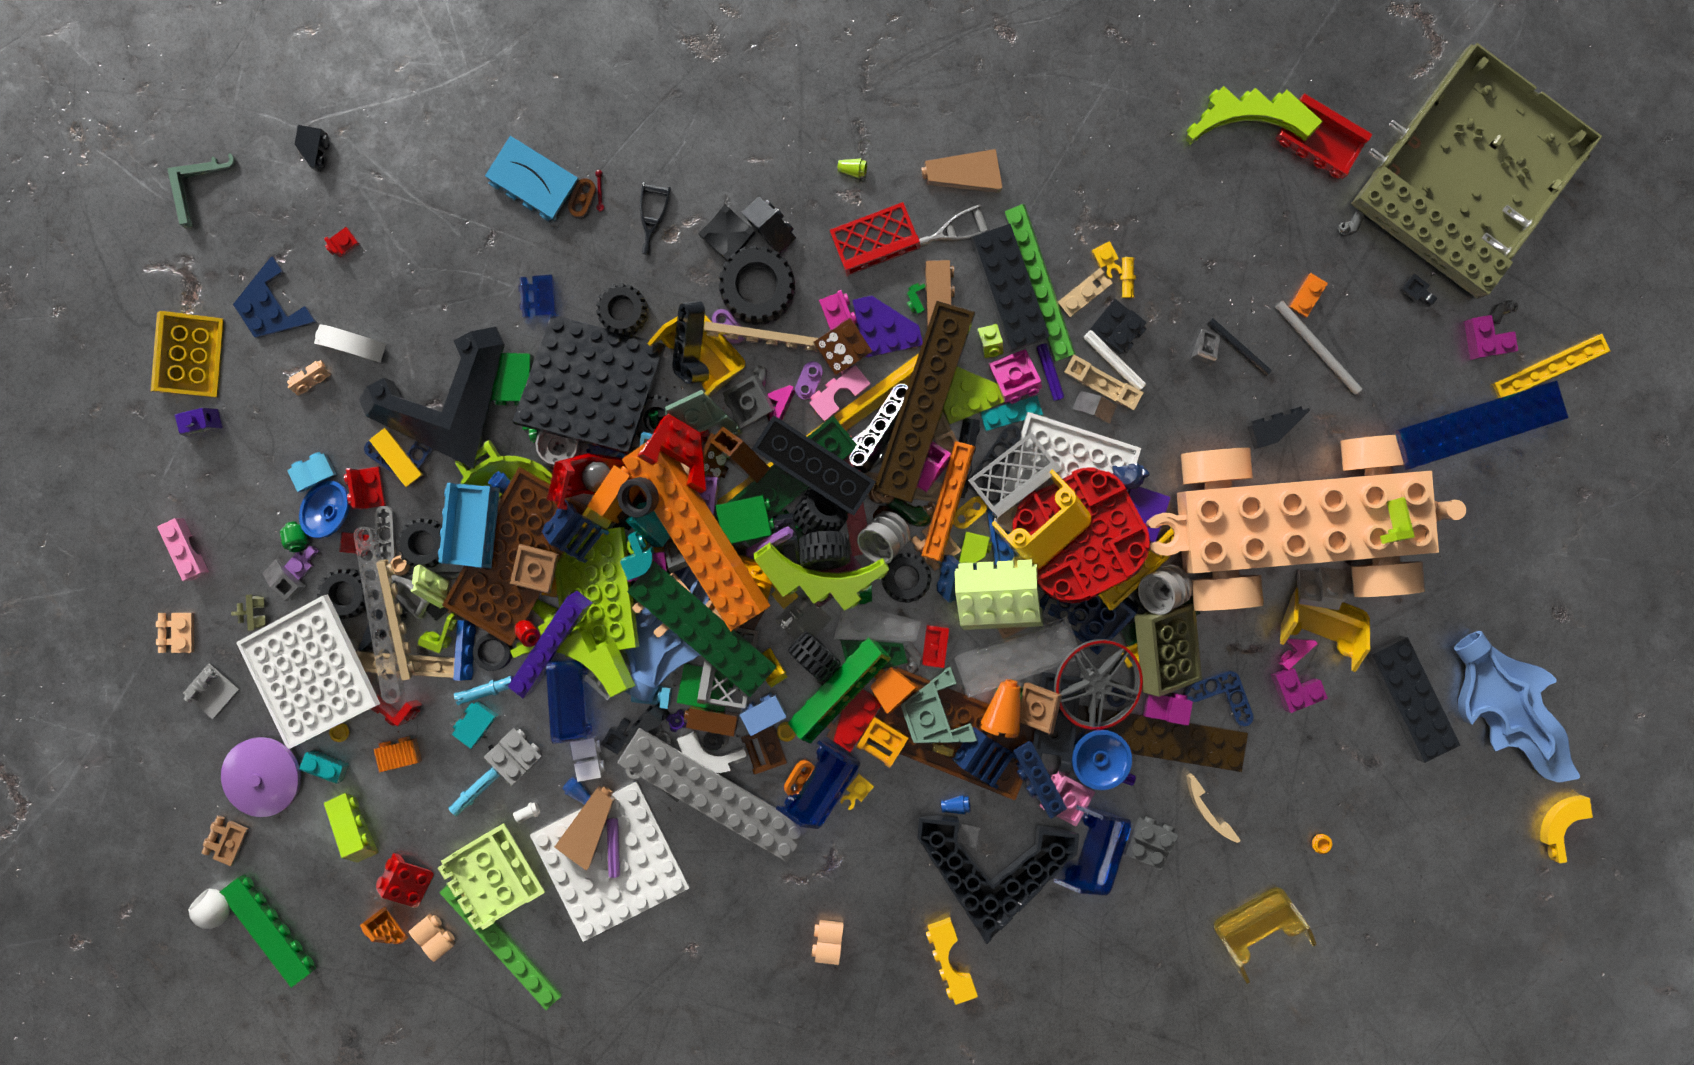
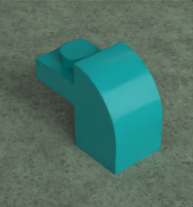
M637 531L628 536L634 554L624 557L620 561L628 581L646 573L654 557L653 548L644 549L646 547L645 540L642 535L639 536Z

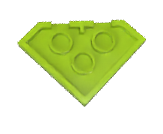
M957 367L943 411L950 425L1001 404L1004 400L997 383Z

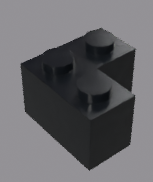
M758 197L741 212L751 226L763 236L770 247L779 253L796 239L792 233L794 228L787 221L784 222L782 220L784 215L769 200L764 201Z

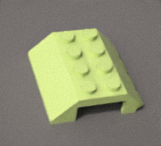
M1032 559L1017 560L1018 568H1014V560L997 561V569H994L993 562H977V570H974L973 563H960L959 569L955 571V593L960 626L963 630L1043 626L1042 608H1040L1037 586V564L1032 565Z
M505 823L441 860L443 865L438 867L444 880L451 877L452 880L447 885L454 897L461 894L462 897L457 902L463 912L467 914L471 911L472 915L468 917V920L474 930L479 927L482 930L487 928L499 918L545 893Z

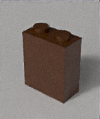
M724 427L710 440V443L738 470L756 483L770 469L743 440Z
M691 706L685 711L683 722L687 723L686 728L734 737L740 713L726 710L722 712Z

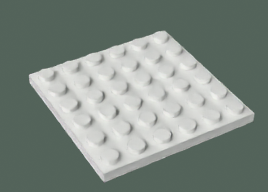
M1027 412L1019 439L1020 441L1032 432L1053 460L1062 468L1057 473L1061 479L1071 475V472L1087 467L1097 468L1106 472L1109 471L1113 474L1112 466L1120 467L1137 463L1141 451L1139 447ZM1031 438L1024 443L1023 451L1035 452V444ZM1014 453L1011 464H1019L1020 453ZM1023 454L1021 465L1033 466L1034 455ZM1037 456L1035 467L1044 468L1049 464V461L1044 456ZM1010 466L1007 477L1017 478L1018 467ZM1021 468L1020 479H1030L1032 477V469ZM1050 478L1035 491L1037 492L1053 484L1054 482ZM1006 480L1004 491L1013 492L1016 489L1017 481ZM1003 494V499L1009 494ZM1020 502L1000 518L996 519L994 517V521L1003 530L1013 531V519Z
M328 594L319 597L236 642L288 749L380 704Z
M638 781L612 794L616 798L608 819H618L620 876L617 878H610L608 873L607 823L593 862L587 871L554 848L581 809L530 834L583 942L690 888Z

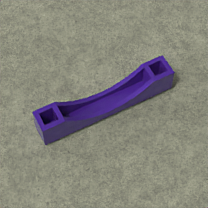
M576 591L565 599L508 685L522 699L534 692L553 656L592 605V602L580 592Z

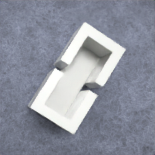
M597 736L570 742L573 760L594 757V759L579 761L574 764L577 782L601 778L604 775L603 772H606L604 760H601L599 756L600 752H602V745L600 740L597 741Z

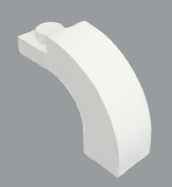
M319 325L314 342L321 346L380 363L386 343L327 325Z
M698 731L677 738L683 754L715 773L731 771L730 762L733 761V764H738L745 761L744 757L748 755L746 747L726 754L711 753L703 746Z

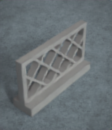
M1031 432L970 478L968 482L989 507L995 518L998 519L1022 501L1028 494L1051 478L1050 471L1052 469L1058 473L1062 468L1053 460ZM1030 438L1035 444V452L1023 451L1024 443ZM1012 452L1020 453L1019 464L1007 463L1008 455ZM1023 454L1034 455L1033 466L1021 465ZM1037 456H1044L1049 461V464L1044 468L1035 467ZM1004 465L1003 477L991 475L992 467ZM1007 466L1018 467L1017 478L1006 477ZM1021 468L1032 469V477L1028 480L1020 479ZM979 477L989 478L987 489L979 488L974 481ZM991 478L1003 479L1001 490L990 489ZM1005 480L1017 481L1016 489L1013 492L1004 491ZM989 492L1001 493L1000 502L995 506L988 500ZM1003 494H1009L1003 499Z
M738 628L736 632L741 633V636L745 634L754 636L751 645L756 648L759 631ZM705 659L697 703H708L745 710L748 695L737 686L727 694L721 685L729 679L726 677L718 682L714 676L718 669ZM717 687L725 695L719 700L710 699L711 691ZM739 690L743 696L742 704L734 703L729 696Z

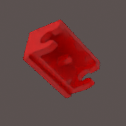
M926 625L922 665L939 668L945 667L949 628Z

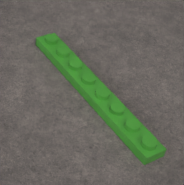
M1021 204L1005 211L1008 223L1012 226L1050 336L1048 341L1055 361H1059L1075 355V351L1026 206Z
M447 885L439 893L473 929L468 920V917L472 915L471 911L465 914L457 902L462 897L461 894L454 897ZM496 922L483 930L480 927L475 930L473 929L545 1010L562 996Z

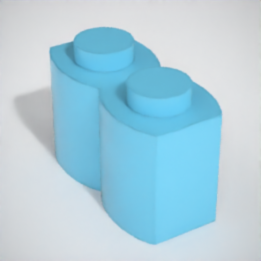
M317 452L310 455V459L306 462L301 460L291 464L292 468L287 471L297 492L302 493L323 481H328L337 476L327 454Z

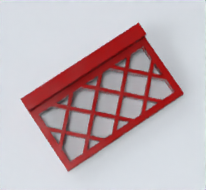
M904 202L829 230L846 276L920 249V240L918 235H916ZM899 209L903 212L901 222L891 218L893 212ZM881 217L886 220L883 228L872 225L876 218ZM889 221L899 225L895 234L885 230ZM857 225L867 226L864 236L854 232ZM901 227L909 229L911 236L905 238L899 236L898 233ZM870 228L880 232L876 241L867 237ZM841 231L849 233L846 242L837 240L835 234ZM883 233L893 237L891 243L885 245L879 242ZM852 235L862 239L858 248L848 244ZM864 241L875 244L871 251L866 252L861 249ZM846 247L856 251L853 258L845 260L843 253Z

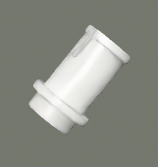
M530 802L527 807L514 812L513 816L516 822L521 824L533 816L537 817L540 813V808L536 802Z

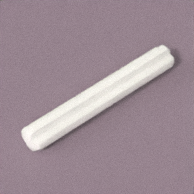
M1090 330L1084 336V340L1134 388L1138 390L1144 388L1146 383L1093 331Z

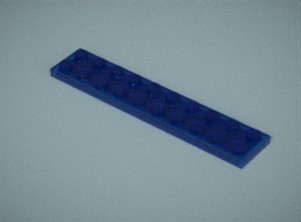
M1556 380L1395 430L1394 433L1405 469L1408 470L1565 420L1569 417L1558 381Z

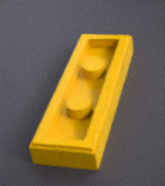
M387 428L382 429L369 440L405 487H409L423 476Z

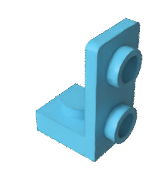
M659 685L651 703L639 700L631 696V702L651 705L659 703L660 708L668 709L671 705L673 687Z

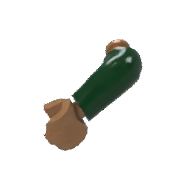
M873 489L868 494L872 502L876 504L886 502V506L916 527H924L930 524V519L933 517L936 508L933 502H929L928 506H913L891 496L885 495L883 497L878 492L873 491Z

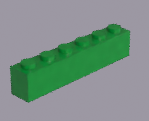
M870 638L863 641L859 648L846 659V662L833 673L832 677L820 686L816 694L809 698L806 704L793 715L788 725L800 740L811 744L892 658L878 642Z
M244 874L219 892L225 897L228 906L291 988L316 969L312 958L306 956L302 950V945L293 939L289 928L281 923L277 912L268 906L265 896L255 889L254 882L250 877H246Z

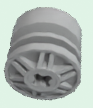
M541 431L537 435L536 451L544 464L551 469L554 468L556 461L581 454L579 441ZM558 445H561V447H562V452H561V453H559V452L557 451V450H558V448H557Z
M882 511L859 533L857 543L861 552L870 561L876 562L883 558L886 563H890L909 542L911 532L906 522L899 515L890 511Z
M1167 565L1144 577L1138 586L1140 602L1145 609L1157 615L1166 614L1188 601L1192 594L1190 577L1183 569L1174 565Z

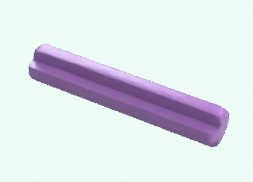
M785 527L746 549V556L754 559V553L769 542L776 547L793 537V529Z
M609 818L607 819L608 873L610 878H617L620 876L618 819Z

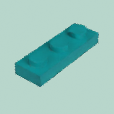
M1037 395L1013 404L1010 403L982 411L980 415L985 431L1023 421L1026 418L1027 412L1039 416L1043 415Z

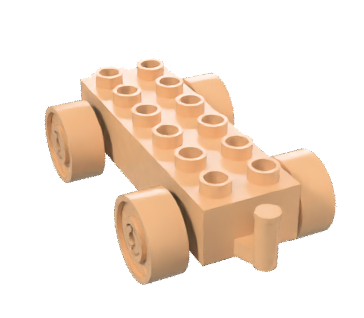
M1398 434L1340 441L1343 471L1365 470V476L1232 487L1231 481L1253 478L1250 448L1219 449L1181 454L1183 484L1205 483V490L1177 493L1178 515L1160 513L1151 517L1146 522L1148 528H1159L1162 525H1168L1174 531V538L1170 543L1152 542L1150 543V551L1164 556L1182 551L1183 570L1186 573L1212 572L1213 578L1192 580L1194 610H1228L1264 605L1261 575H1240L1239 569L1372 558L1373 564L1351 566L1354 597L1394 596L1425 592L1423 561L1401 562L1400 556L1439 553L1436 522L1463 518L1466 514V506L1460 500L1445 502L1434 500L1432 471L1393 474L1392 467L1414 465L1412 435ZM1405 497L1415 537L1399 542L1382 544L1380 536L1388 534V530L1393 529L1387 502Z

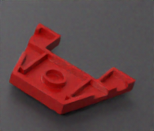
M667 414L660 421L653 432L654 434L647 440L645 447L639 452L637 457L654 465L658 461L659 452H664L690 468L687 486L699 493H703L706 491L701 433L674 416Z

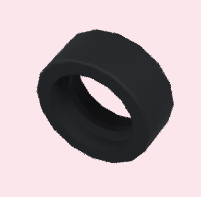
M637 477L624 482L620 486L617 499L620 508L625 514L638 518L648 515L656 509L659 494L653 482L647 478ZM633 486L641 487L646 493L647 505L643 509L636 508L630 500L629 493Z
M489 633L476 641L473 647V657L480 668L486 671H496L510 663L513 657L510 651L513 647ZM490 640L500 642L505 650L503 659L495 664L486 662L481 654L483 645Z

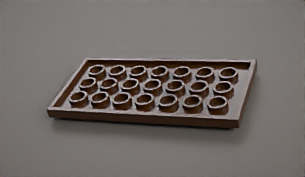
M518 467L498 503L492 567L481 568L464 565L442 604L445 608L510 646L514 644L517 638L515 635L516 624L521 620L528 619L542 594L540 591L510 584L518 546L522 544L558 553L557 565L565 553L554 545H550L541 532L544 525L551 520L558 508L555 501L547 500L550 484L522 467ZM573 497L565 498V500L572 503L578 513L583 515L588 507L587 505Z
M899 667L896 668V670L918 687L907 699L931 681ZM950 688L938 691L951 730L971 723L972 727L977 728L1012 752L1028 741L1033 744L1035 728L1020 723L1019 736L1016 738L1005 737L1006 733H999V736L988 733L980 726L981 720L989 706L988 703ZM901 704L889 714L885 712L881 705L877 718L908 737L907 742L899 753L900 755L1016 800L1023 783L1017 774L1019 770L1016 765L1019 762L1018 759L1012 757L995 783L999 786L995 789L971 773L963 770L952 760L963 742L939 743L946 745V747L938 745V743H913ZM868 738V740H867L868 742H871V743H873V744H876V745H878V746H881V747L885 748L884 746L880 745L879 743H877L876 741L872 740L871 738ZM997 747L994 748V750L992 751V753L990 754V756H989L988 759L986 760L985 764L983 765V767H982L981 770L979 771V774H981V772H982L983 769L985 768L986 764L988 763V761L990 760V758L992 757V755H993L994 752L996 751ZM1006 752L1002 754V756L1000 757L999 761L997 762V764L995 765L987 779L991 777V775L993 774L994 770L996 769V767L998 766Z

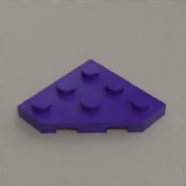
M873 296L852 300L858 329L872 350L871 353L865 356V359L922 346L923 341L919 325Z

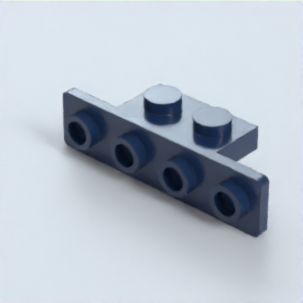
M1028 741L1015 749L1014 754L1019 761L1016 763L1019 769L1017 774L1022 781L1026 782L1028 786L1026 790L1030 797H1034L1041 802L1049 818H1053L1065 811L1067 807L1032 742Z

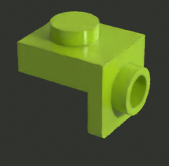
M994 324L978 328L984 358L1002 355L1004 353L1003 341L998 325Z

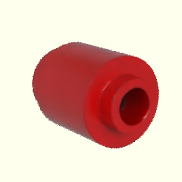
M521 620L516 624L515 635L526 647L534 646L540 638V632L536 627L526 620Z

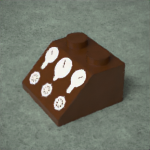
M851 318L842 321L813 342L834 375L852 366L872 352Z
M711 433L703 450L704 472L709 477H717L720 480L721 477L725 479L729 467H726L729 460L710 443V440L715 436V434Z

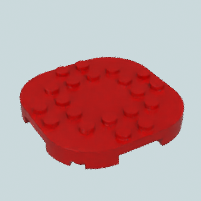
M1093 467L1074 470L1071 472V475L1062 479L1089 511L1091 524L1044 567L1037 570V584L1048 596L1065 603L1087 601L1133 578L1145 565L1150 551V538L1147 526L1143 522L1122 481L1109 471L1106 472ZM1053 483L1037 492L1034 490L1028 494L1017 507L1013 519V530L1022 528L1032 536L1058 513L1061 508L1056 503L1055 495L1060 488Z

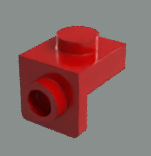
M341 532L339 552L367 555V551L371 550L372 541L369 539V535Z

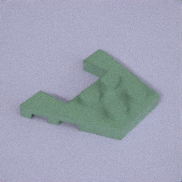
M703 390L665 407L666 415L674 416L700 433L719 424L720 428L724 427L734 435L742 433L740 427Z
M951 667L946 668L944 672L901 704L913 743L977 741L971 723L951 730L938 691L957 685Z

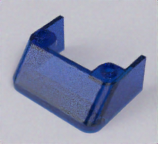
M573 658L555 659L546 664L552 744L587 740L593 736L592 723H588L586 719L583 682L585 675L589 673V669Z
M820 740L817 742L820 747L816 752L819 762L799 794L789 795L784 802L785 806L777 805L776 810L800 827L819 829L825 823L860 767L858 760L830 743Z
M1077 805L1076 809L1084 812L1083 821L1084 825L1089 827L1078 865L1074 864L1069 867L1065 872L1066 878H1055L1054 883L1080 894L1106 896L1113 888L1131 830V821L1122 816L1093 807Z

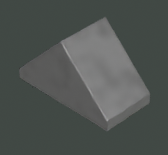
M1201 329L1191 358L1207 364L1215 362L1218 355L1220 335Z
M1080 391L1073 410L1110 424L1117 405L1102 396Z

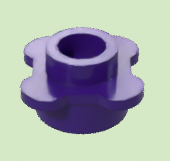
M679 709L676 713L669 714L666 717L670 731L677 732L680 728H686L687 723L683 722V710Z

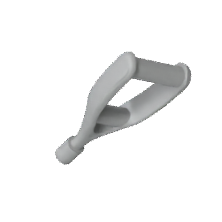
M976 205L958 213L947 221L935 234L919 239L920 247L930 244L931 241L968 240L972 239L975 235L990 231L982 215L981 206ZM973 211L980 232L957 237L952 222ZM945 229L947 231L948 236L943 235V231Z
M395 574L392 575V581L396 583L398 588V595L396 597L414 618L418 620L423 619L424 612L430 602L419 597L421 602L417 608L403 591L404 587L409 590L413 589L412 581Z

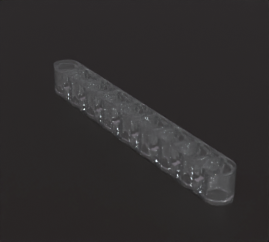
M359 527L354 532V541L381 696L386 703L393 704L404 698L405 690L376 564L382 560L379 541L374 528ZM365 530L369 533L367 541H364L362 538V533ZM368 550H370L373 554V557L370 561H368L365 557V554ZM371 570H374L376 572V578L374 580H371L369 578V572ZM375 589L380 594L378 600H375L372 596ZM378 609L383 612V618L381 620L377 619L376 612ZM381 629L385 630L387 634L384 640L379 636ZM385 649L390 652L388 660L383 657ZM388 669H391L394 673L392 679L386 676ZM391 689L397 692L396 699L390 697Z

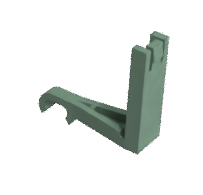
M231 153L228 155L229 162L224 164H217L218 160L212 156V162L167 168L179 224L182 227H193L182 177L190 178L230 169L235 165V158Z

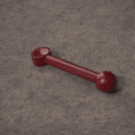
M601 170L595 172L598 187V204L596 209L599 212H602L605 208L602 204L601 177L603 172Z

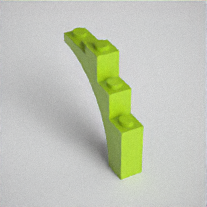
M1223 86L1220 90L1215 89L1208 97L1210 99L1208 103L1209 108L1201 115L1200 118L1202 120L1198 124L1193 123L1186 132L1188 134L1185 140L1192 145L1201 136L1217 127L1233 122L1261 121L1278 125L1306 141L1319 128L1322 121L1288 90L1283 94L1279 92L1272 101H1269L1259 90L1254 88L1251 92L1247 91L1239 100Z
M770 542L754 553V560L783 597L796 592L800 585L814 604L817 601H824L829 596V593H831L844 611L857 606L859 600H861L859 591L869 588L874 580L882 579L889 570L888 564L881 558L873 564L855 571L842 573L819 572L792 562L782 555Z
M555 615L547 617L543 620L544 623L538 626L540 637ZM578 628L572 631L557 650V653L568 655L591 670L603 684L610 697L635 687V683L616 643L607 644V642L596 645L589 629L581 631ZM520 641L516 644L517 647L510 652L513 658L530 653L534 646L526 647Z

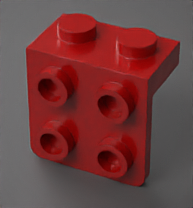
M377 696L380 704L371 708L375 713L384 715L386 717L385 721L390 725L400 726L408 723L411 719L414 720L420 714L421 710L419 708L422 704L418 700L409 701L398 711L381 696Z
M393 853L385 864V871L382 877L380 876L377 880L376 889L381 898L416 908L419 906L434 874L431 870L406 863L401 855Z

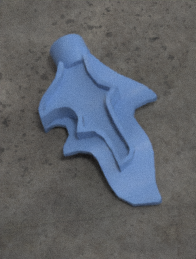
M689 566L674 572L694 596L704 604L708 602L710 598ZM644 608L640 615L636 616L639 647L625 649L631 667L630 675L635 683V687L625 692L639 700L651 703L658 690V686L673 671L699 657L700 654L671 629L661 637H656L654 630L662 625L663 622L648 609Z
M1476 631L1461 639L1455 645L1454 650L1466 664L1465 680L1458 698V712L1463 721L1473 725L1478 717H1484L1490 726V742L1494 751L1508 746L1518 747L1525 753L1535 770L1543 778L1558 783L1579 779L1580 774L1571 759L1567 733L1558 720L1543 705L1541 692L1547 686L1556 683V678L1541 667L1507 657L1491 645L1482 631Z

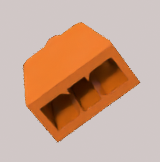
M890 667L886 672L881 669L874 676L876 681L870 686L887 714L892 713L918 689L917 685L893 667Z

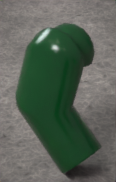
M654 409L648 412L650 426L656 429L663 416L659 417L658 411Z

